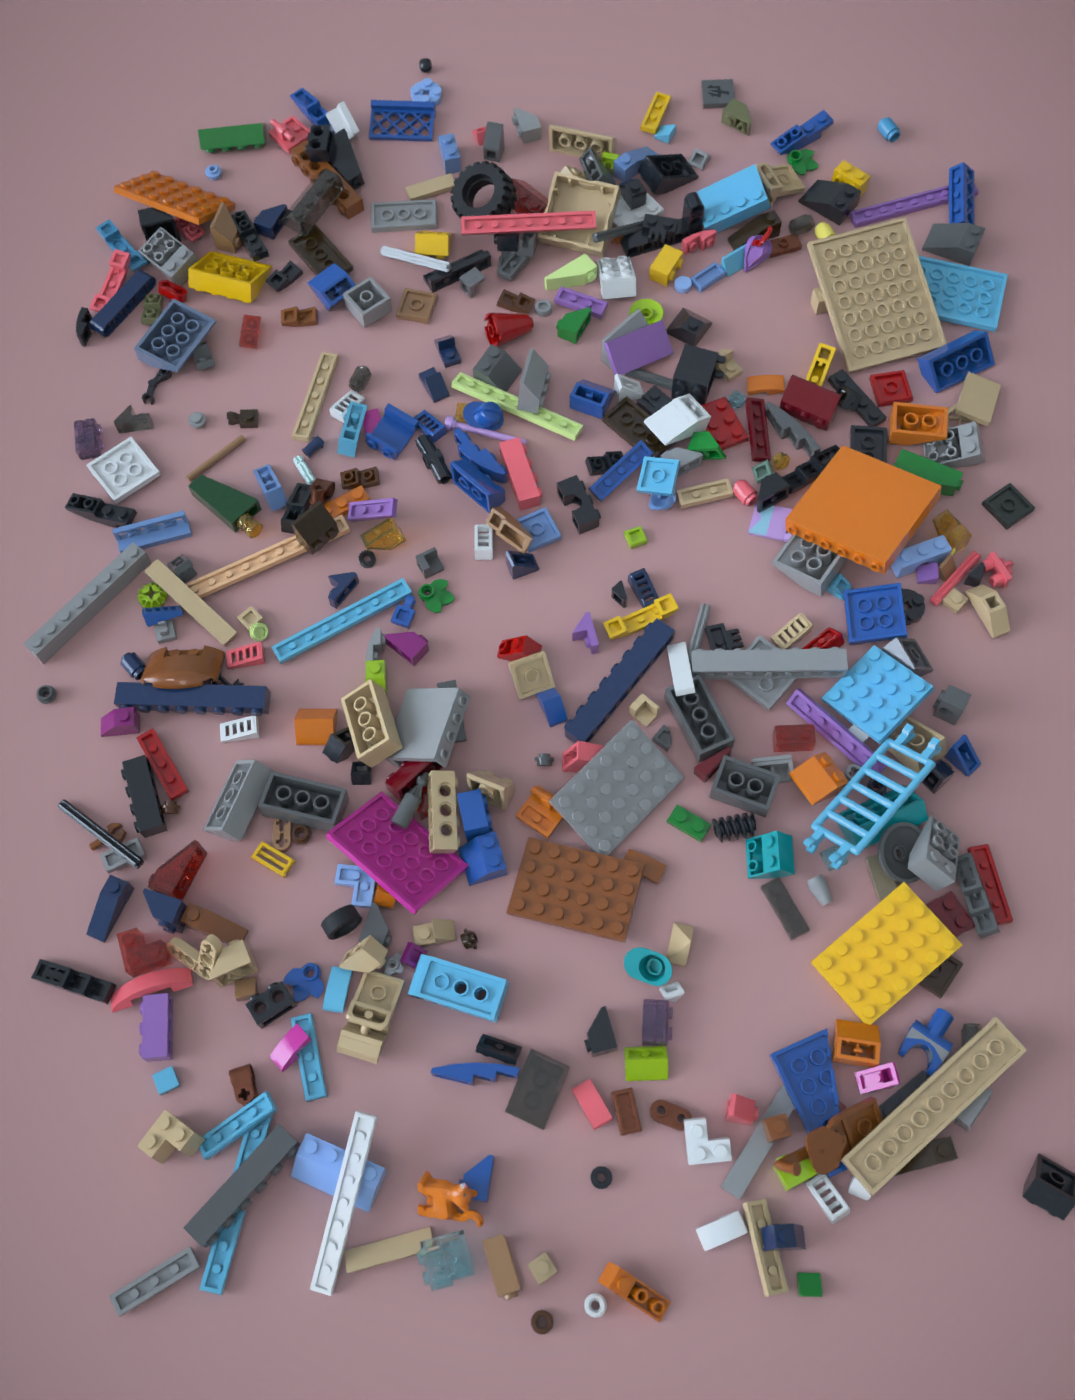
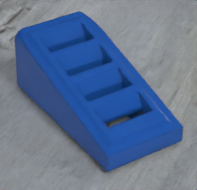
M426 410L413 417L420 420L425 416L423 420L418 421V429L425 435L429 434L433 443L447 434L446 427Z
M180 605L142 609V615L147 627L158 624V622L182 616L183 608Z

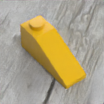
M819 343L806 377L807 381L821 387L823 386L837 352L835 347Z

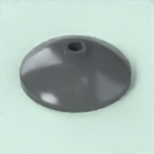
M908 822L892 824L883 832L879 840L878 857L881 867L892 880L899 883H913L920 879L908 869L910 852L921 833V829L914 824Z

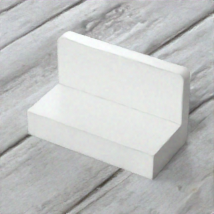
M344 101L339 103L337 108L326 113V117L335 133L344 128L349 140L358 136L360 131Z

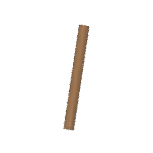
M240 435L189 473L186 478L190 482L246 441L245 437Z

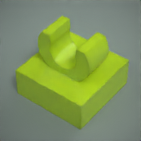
M603 151L602 162L613 173L614 161L619 155Z

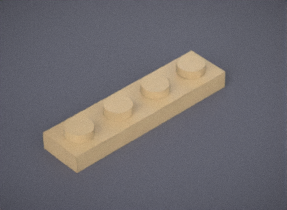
M766 1199L743 1203L765 1297L789 1292L779 1251H764L761 1228L772 1225Z

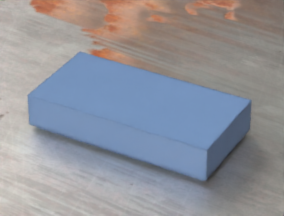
M714 262L690 279L692 285L701 293L724 278L727 272L717 262Z

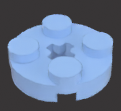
M430 78L423 79V81L416 83L410 89L412 101L434 102L435 107L441 102V87Z

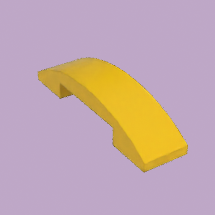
M669 593L655 599L652 605L622 618L619 615L605 621L603 626L610 640L618 639L645 630L646 626L650 622L653 623L656 618L663 621L678 611L679 607L672 594Z

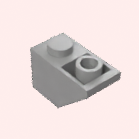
M515 108L512 122L517 127L518 138L521 137L523 144L541 140V126L537 116Z

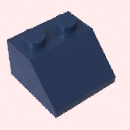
M144 888L143 894L153 918L158 921V925L163 927L164 931L175 934V932L183 933L185 926L180 919L187 905L182 900Z

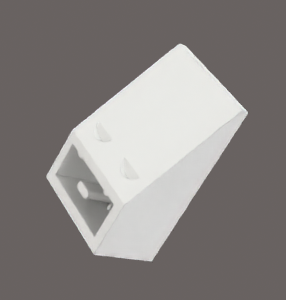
M603 257L601 260H597L602 299L636 296V276L630 257Z
M686 394L672 400L644 420V423L664 445H668L692 437L693 432L705 431L711 415L690 394Z

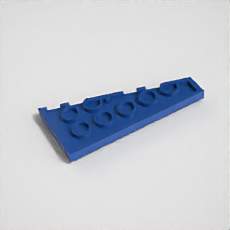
M824 1029L769 1055L807 1134L820 1126L826 1127L830 1118L840 1112L835 1073L831 1061V1048H829L828 1029ZM840 1160L838 1168L827 1173V1176L830 1178L848 1168Z

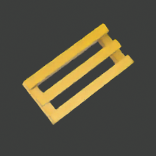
M261 841L251 856L254 861L284 879L287 876V872L291 870V866L296 863L294 859ZM264 847L287 861V865L262 851V848ZM258 854L262 855L263 857L282 867L283 870L281 871L280 869L274 867L273 865L259 858Z

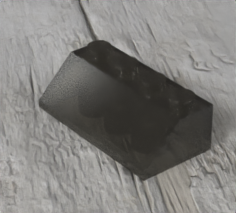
M328 169L319 172L279 222L306 236L343 191L344 186L340 175Z

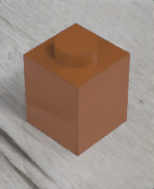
M786 1113L765 1118L761 1122L768 1143L792 1136Z

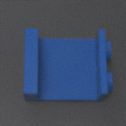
M388 403L384 410V416L372 433H366L365 443L370 448L382 452L385 457L396 461L417 431L418 420Z

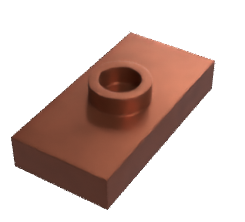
M796 233L769 240L772 243L770 258L802 249V244Z
M632 1087L611 1092L620 1135L624 1136L642 1132Z

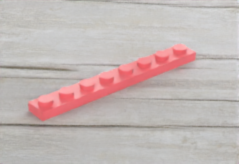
M596 211L462 216L461 229L462 235L596 229Z

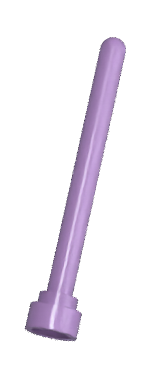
M447 415L444 424L446 430L452 431L460 428L464 431L502 441L518 438L488 429L476 428L469 424L458 422L455 417ZM520 438L521 443H525V445H527V441L525 439Z

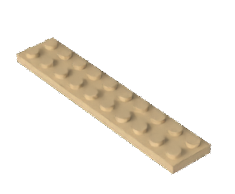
M994 1017L841 1159L842 1163L865 1190L873 1196L1020 1058L1027 1049L997 1017Z

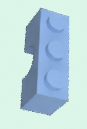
M941 535L903 549L891 565L895 576L900 578L914 573L915 569L925 562H938V564L943 562L950 555L952 548L945 536Z

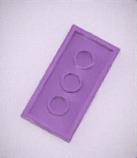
M663 320L604 343L614 375L626 374L673 354Z

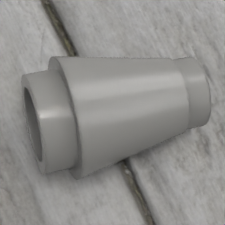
M821 874L807 881L809 890L822 906L833 901L826 878H823Z

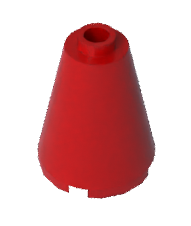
M491 312L486 314L484 320L487 321V326H484L487 340L490 345L493 344L496 347L531 332L534 327L533 319L527 314Z

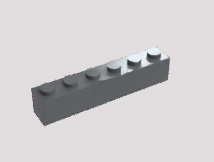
M278 1124L183 1228L201 1247H212L219 1240L220 1232L224 1228L228 1229L236 1221L235 1216L250 1206L252 1203L251 1198L256 1193L260 1194L267 1187V1181L272 1175L275 1177L283 1169L282 1164L287 1159L291 1160L297 1154L298 1147L301 1144L283 1126Z

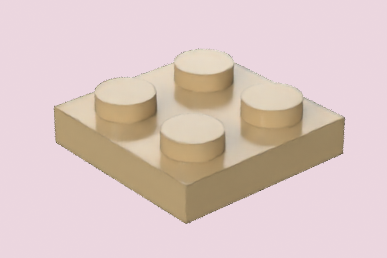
M544 651L508 663L519 699L555 687Z

